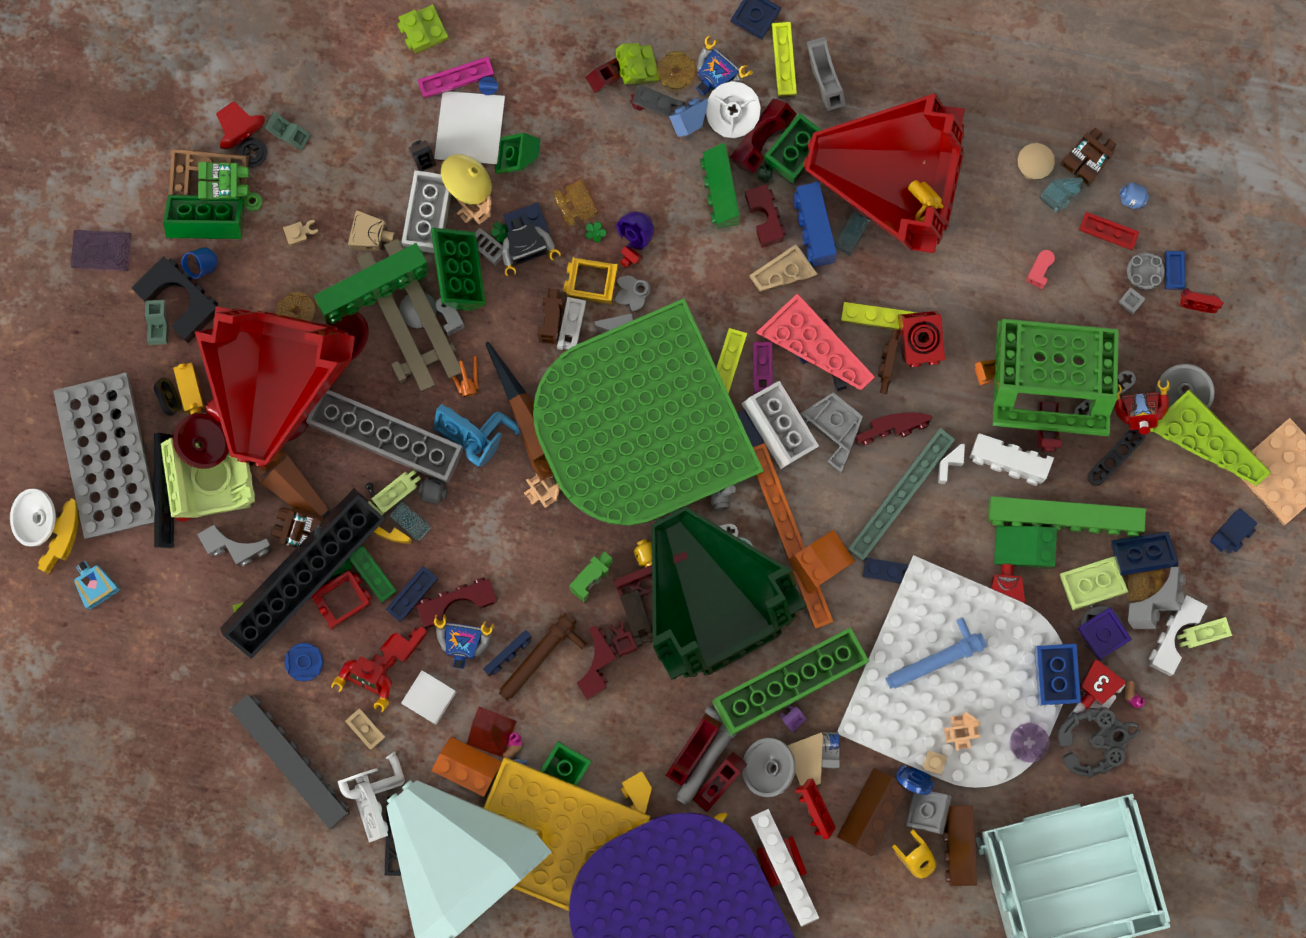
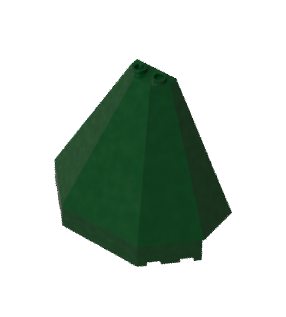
M686 506L682 509L674 510L671 515L660 518L651 525L653 648L671 680L681 675L684 678L696 677L701 672L704 675H711L778 638L782 634V627L789 626L797 617L795 613L807 606L796 589L792 570ZM686 551L688 559L674 564L673 556Z

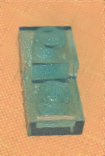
M853 212L844 230L835 242V248L850 256L870 220Z

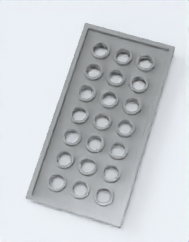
M122 373L54 390L84 539L154 523V492L143 448L129 374ZM111 391L117 392V398L114 401H110L108 397ZM97 395L99 402L93 406L90 403V399L92 396ZM75 400L81 402L78 410L72 408V403ZM119 409L121 417L115 420L112 416L113 411ZM97 414L103 416V421L100 424H96L94 421ZM83 418L85 424L82 428L78 429L76 422L78 419ZM119 428H124L125 435L122 438H118L116 435ZM105 432L107 439L105 442L100 443L98 436L100 433ZM82 437H87L89 440L86 447L80 445ZM127 446L129 454L123 457L120 454V450L122 447ZM105 451L111 453L108 461L102 459V454ZM90 455L93 459L92 463L86 466L84 458ZM127 465L133 467V472L130 475H126L124 472V468ZM109 469H113L115 472V476L111 480H108L106 477V472ZM94 473L96 475V482L89 484L88 476ZM135 483L137 490L135 493L130 494L128 487L130 484ZM112 488H117L119 491L116 498L110 496ZM95 492L100 494V500L97 503L92 501V495ZM135 502H139L141 509L135 513L132 510V505ZM117 506H120L123 510L122 515L119 517L114 515V509ZM98 511L104 513L102 521L96 520L95 516Z

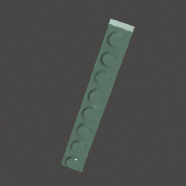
M941 428L936 432L850 545L848 550L864 561L955 441L952 436Z

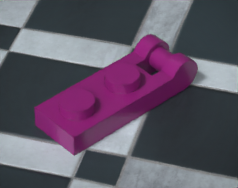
M753 342L754 395L773 384L772 342ZM759 381H767V386H759Z

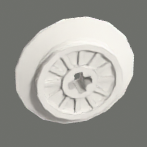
M731 81L721 84L712 91L708 98L706 109L708 123L715 132L723 137L737 138L745 136L754 129L759 121L761 111L759 98L753 89L744 83ZM736 105V109H738V112L732 115L730 107H734Z

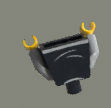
M521 217L511 221L514 229L507 232L508 237L504 239L501 251L504 265H506V276H508V269H513L515 275L516 265L548 254V257L553 261V252H557V255L561 256L560 252L554 248L555 245L546 231L540 227H534L532 223L524 225Z

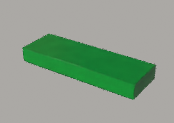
M363 545L349 557V560L381 603L397 592Z

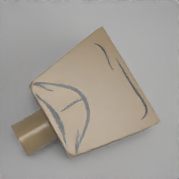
M356 211L348 246L351 250L380 251L383 242L389 243L394 241L395 233L385 231V221Z

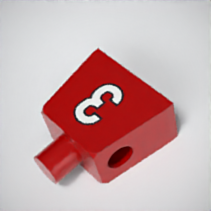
M1095 659L1092 661L1080 684V690L1085 693L1080 704L1087 709L1090 708L1094 701L1102 705L1126 681Z

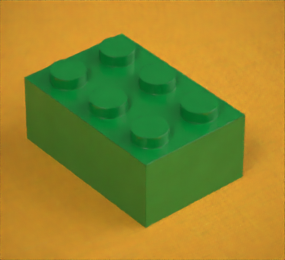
M799 113L766 153L764 163L794 185L806 169L804 168V161L809 155V140L812 139L813 133L821 131V129Z

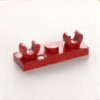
M807 779L803 786L797 787L795 793H802L799 802H806L808 805V812L813 818L810 826L818 827L814 834L822 835L823 840L829 839L836 827L814 779Z

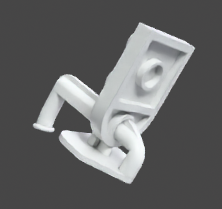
M396 751L386 757L391 763L395 776L370 784L368 775L377 772L378 769L375 768L337 781L342 795L356 800L369 843L388 836V825L386 821H383L381 815L382 807L377 802L375 794L399 787L405 781ZM356 780L358 784H356L355 789L349 790L347 782Z

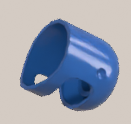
M204 247L183 255L181 265L183 270L195 279L214 272L218 265V259L213 250ZM189 254H193L196 257L197 265L201 270L200 273L194 274L190 271L187 264Z

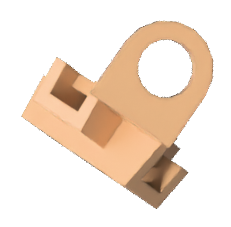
M487 196V199L480 204H467L457 199L458 203L462 206V209L457 214L467 225L473 220L480 225L488 217H491V196Z
M536 474L532 479H526L531 488L524 492L532 505L540 501L544 508H546L553 502H558L560 487L553 476L540 481Z
M967 712L962 713L960 716H950L952 727L944 728L946 743L954 742L956 751L964 748L970 749V739L981 737L977 727L981 722Z

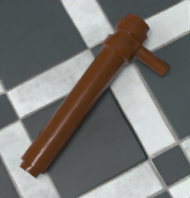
M566 612L557 618L556 624L551 625L550 631L500 688L499 694L507 701L509 698L512 699L560 641H564L568 637L581 649L587 644L572 631L577 622Z

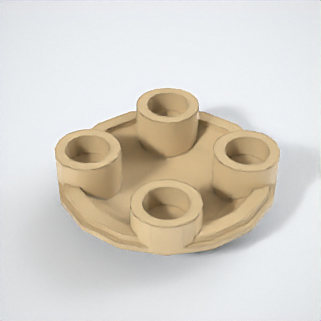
M1031 143L1025 146L1019 152L1017 159L1018 167L1027 179H1042L1053 171L1055 165V158L1051 149L1040 143Z

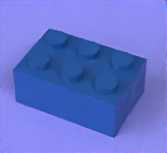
M1077 644L1035 646L1038 706L1081 703Z

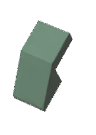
M276 112L271 114L264 126V129L275 137L301 151L311 136L299 125L288 122Z
M165 300L146 301L145 319L148 324V345L168 344V321Z

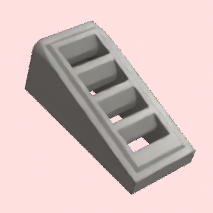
M479 228L475 232L476 239L480 235L483 237L477 243L478 252L496 266L503 259L501 253L503 246ZM487 239L488 242L481 248L480 245ZM493 244L494 246L487 253L485 250ZM498 249L499 251L492 257L491 254Z

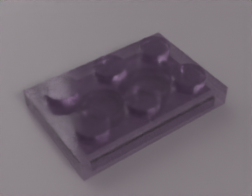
M74 230L70 267L77 269L128 271L132 234Z

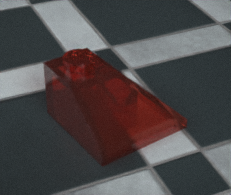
M478 707L467 745L503 758L502 754L506 752L509 736L513 733L517 721Z

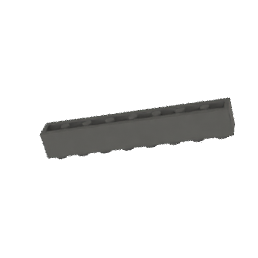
M247 694L230 709L231 712L329 829L334 828L350 814L347 811L348 805L342 799L339 801L335 797L336 791L330 784L325 785L322 781L324 777L317 769L314 771L310 767L311 761L305 754L303 756L299 754L297 744L293 740L289 741L285 737L287 733L282 726L274 724L273 720L275 718L268 710L264 712L260 707L262 702L255 695L252 697Z

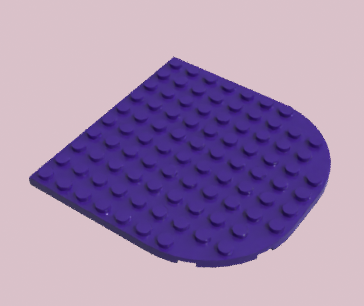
M670 813L658 816L604 843L582 865L570 894L569 919L574 938H795L756 857L745 840L727 824L699 813Z

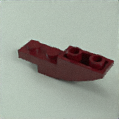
M897 413L883 416L870 421L871 429L856 435L855 440L858 446L861 444L867 446L873 443V439L879 436L882 439L891 435V431L894 432L896 437L901 435L903 438L912 434L911 430L916 428L922 430L930 426L929 423L933 418L931 415L923 413Z

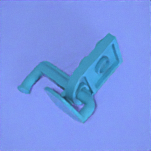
M443 404L437 408L433 430L450 441L461 445L466 451L468 460L478 467L486 465L497 451L502 434L498 432L491 441L488 438L501 423L511 428L515 435L520 434L517 422L501 412L493 413L479 430L468 419L462 418L451 408ZM481 451H484L481 457L475 455L479 454Z

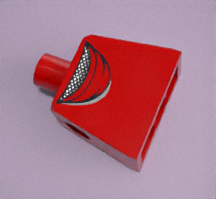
M1002 564V574L993 576L990 589L1025 604L1022 576H1013L1014 565Z

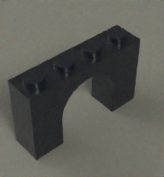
M163 256L132 287V290L146 302L154 300L168 287L179 286L185 288L190 295L189 307L171 327L189 343L196 336L195 331L202 330L214 318L218 303L211 296L207 298L203 294L205 291L198 284L194 286L190 282L192 278L185 271L181 273L177 269L179 265L173 259L167 260Z

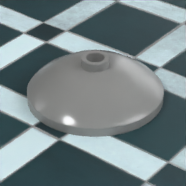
M1187 363L1177 364L1168 368L1160 376V387L1165 388L1167 380L1170 384V389L1167 391L1169 407L1186 392L1182 389L1183 386H1188L1208 408L1212 405L1215 394L1214 384L1211 377L1202 368ZM1157 382L1156 392H1159V395H1161Z
M774 738L760 739L748 748L743 758L748 765L742 771L747 787L753 793L762 797H775L786 791L793 781L796 768L794 755L790 748L784 742Z

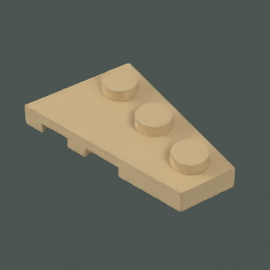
M797 244L749 275L759 292L818 276Z

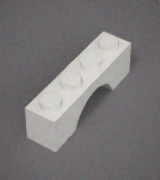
M1188 595L1184 596L1181 610H1176L1174 616L1170 615L1166 622L1168 628L1165 633L1162 632L1157 640L1160 644L1157 650L1153 649L1151 652L1149 666L1168 676L1174 674L1182 658L1175 648V635L1184 625L1198 624L1207 605Z

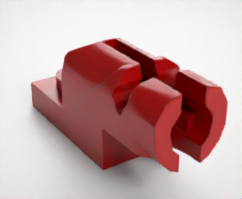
M421 626L419 629L415 628L409 635L411 638L409 641L397 632L392 634L380 648L384 656L376 654L371 661L384 667L386 672L397 662V658L405 663L428 632Z

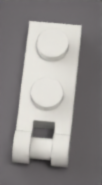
M567 297L557 345L558 350L570 349L578 344L586 300ZM565 337H573L572 342H566Z

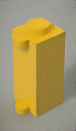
M192 362L179 364L173 369L184 411L187 414L202 413L206 406L196 367Z

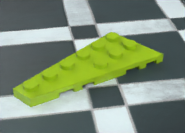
M1190 389L1168 408V412L1162 420H1159L1156 428H1150L1151 432L1159 434L1168 441L1170 440L1180 445V447L1217 464V466L1236 474V476L1256 486L1271 474L1266 465Z

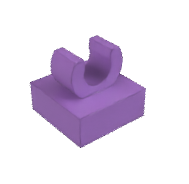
M789 705L790 712L787 715H784V713L780 715L785 725L794 732L807 719L797 707L793 708Z

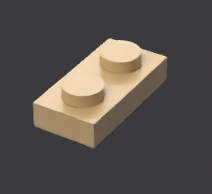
M360 708L345 721L370 750H373L386 738Z

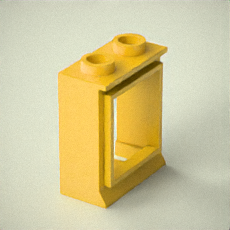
M573 257L572 262H568L567 273L570 276L569 281L565 280L564 292H567V297L612 305L618 264ZM578 265L608 270L604 295L574 290Z

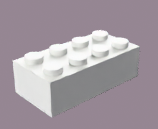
M414 171L402 237L404 249L417 243L421 251L434 253L431 228L446 229L452 194L445 187L441 174Z

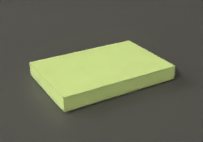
M1114 556L1060 573L1059 575L1072 611L1128 593Z

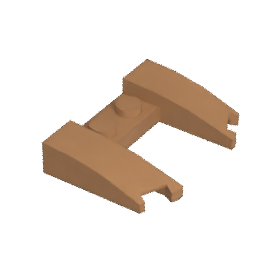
M174 148L171 150L169 195L190 194L192 170L198 171V162L237 163L240 166L248 167L249 155ZM240 178V185H247V178Z

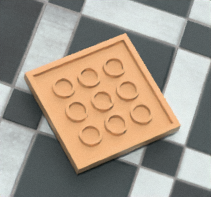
M1291 418L1287 419L1252 450L1271 471V474L1257 486L1242 479L1283 525H1286L1306 507V435Z

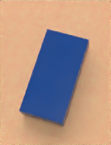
M1165 251V289L1184 290L1186 288L1185 251Z

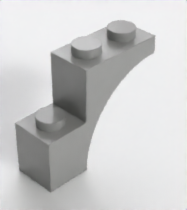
M825 36L808 41L807 46L812 72L819 84L824 105L828 111L846 106L844 92L835 73Z
M215 525L197 534L210 556L214 555L217 557L225 552L224 549L227 548L234 562L239 567L248 566L253 562L252 559L257 556L263 557L270 553L269 550L273 548L267 539L249 544L234 542L226 538Z
M1171 567L1166 583L1155 595L1141 602L1130 603L1128 622L1133 629H1156L1157 621L1160 619L1159 611L1181 610V603H1184V593L1182 590L1183 585L1186 584V576L1179 567Z

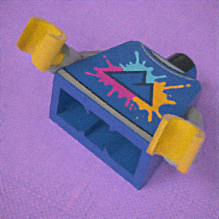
M711 35L705 39L706 45L699 55L697 64L698 78L702 82L696 89L702 95H705L710 89L714 90L719 85L727 82L742 83L745 77L753 74L752 70L748 71L747 74L745 73V68L748 65H743L739 69L716 48L712 50V47L718 43V39H715L714 43L711 44L709 42Z
M435 615L434 619L437 639L441 649L448 656H454L453 668L464 669L466 658L475 659V656H480L489 645L491 632L495 627L492 624L490 629L485 626L486 621H484L481 628L447 623L446 615H443V621H439L437 615Z

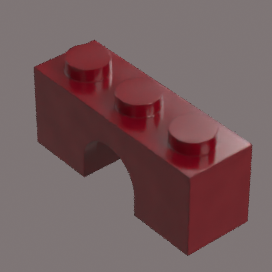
M766 184L746 190L745 198L750 213L761 211L768 218L764 224L756 226V233L761 248L783 242L786 232L784 225L779 224L778 218H780L778 207L773 205L772 201L775 198L772 189L769 190Z

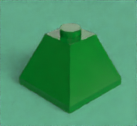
M526 133L500 137L495 174L523 170L538 158L541 139Z
M557 741L539 771L577 786L592 760Z

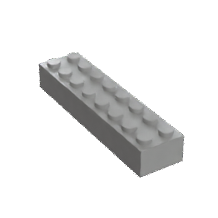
M330 390L325 393L306 420L307 424L311 427L434 479L441 480L446 484L450 483L464 451L463 447L459 444Z

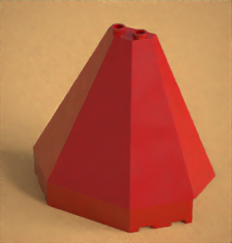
M934 93L815 132L808 143L809 155L805 158L804 168H806L805 170L909 250L935 253L936 245L943 238V230H947L957 188L964 154V147H961V143L964 138V124L962 122L965 109L943 106L937 94ZM915 180H918L920 183L926 182L941 197L942 205L944 206L938 209L928 206L920 216V218L925 216L924 222L915 220L917 212L923 205L908 190L909 185Z
M216 306L213 329L195 331V335L230 456L237 458V461L243 463L255 462V465L260 467H266L267 464H270L352 361L355 336L348 335L347 332L338 330L335 326L266 311L253 312L247 309H228Z

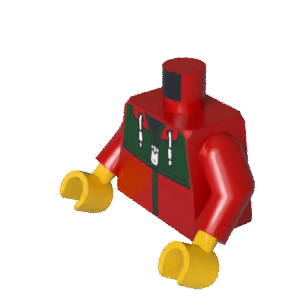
M361 656L358 660H347L331 687L333 688L334 684L339 685L340 692L346 683L345 679L379 695L380 698L374 704V709H377L380 705L382 707L381 712H383L389 705L387 698L392 686V681L388 677L385 668Z

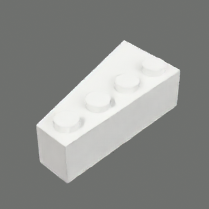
M980 433L976 437L969 458L973 459L972 462L978 465L987 464L994 471L1001 472L1003 470L1008 472L1010 477L1015 479L1024 478L1027 480V483L1034 486L1041 485L1046 480L1054 457L1048 455L1046 459L1041 458L1038 452L1032 450L1023 452L1020 446L1014 444L1004 446L1003 441Z

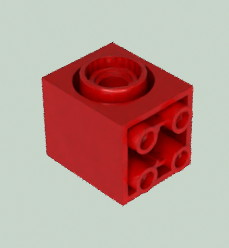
M937 311L898 315L902 360L907 365L919 367L921 363L926 362L929 365L940 364V361L945 360L940 313ZM925 332L924 337L918 339L919 333Z

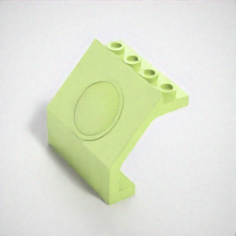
M173 438L161 443L171 517L197 518L250 508L251 503L255 502L249 462H239L237 458L231 457L228 452L226 458L219 465L209 469H198L186 464L178 456L173 445ZM195 443V446L197 448H200V445L198 443Z

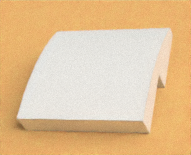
M421 670L401 704L437 725L457 691Z

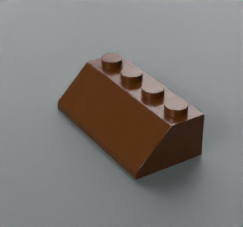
M873 768L837 838L873 856L908 789L902 786L896 778Z
M973 805L949 806L946 819L947 830L943 832L944 842H947V850L944 851L945 862H948V870H945L946 882H949V886H976L977 869Z

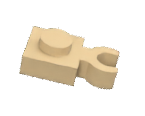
M315 220L308 221L305 226L300 221L283 228L290 247L308 241L306 235L315 236L319 234L318 229L310 230V227L316 224Z

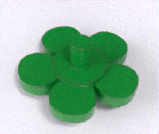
M596 221L594 225L592 223L586 225L588 230L586 237L588 239L593 238L594 242H600L602 237L606 236L607 231L604 228L600 229L602 223Z
M495 222L493 224L494 228L491 229L490 233L493 237H496L497 242L502 243L508 237V228L506 224L501 225L499 222Z

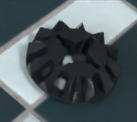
M248 138L242 141L237 149V154L249 155V147L253 151L257 150L255 153L256 159L249 156L248 167L261 166L263 161L266 160L268 153L265 144L256 138Z

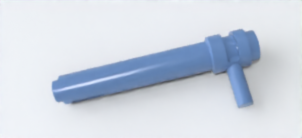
M964 618L957 619V624L964 638L946 649L888 674L889 677L885 679L890 689L893 687L896 689L964 657L969 658L975 652L980 653L984 651L987 644L981 633L971 635Z

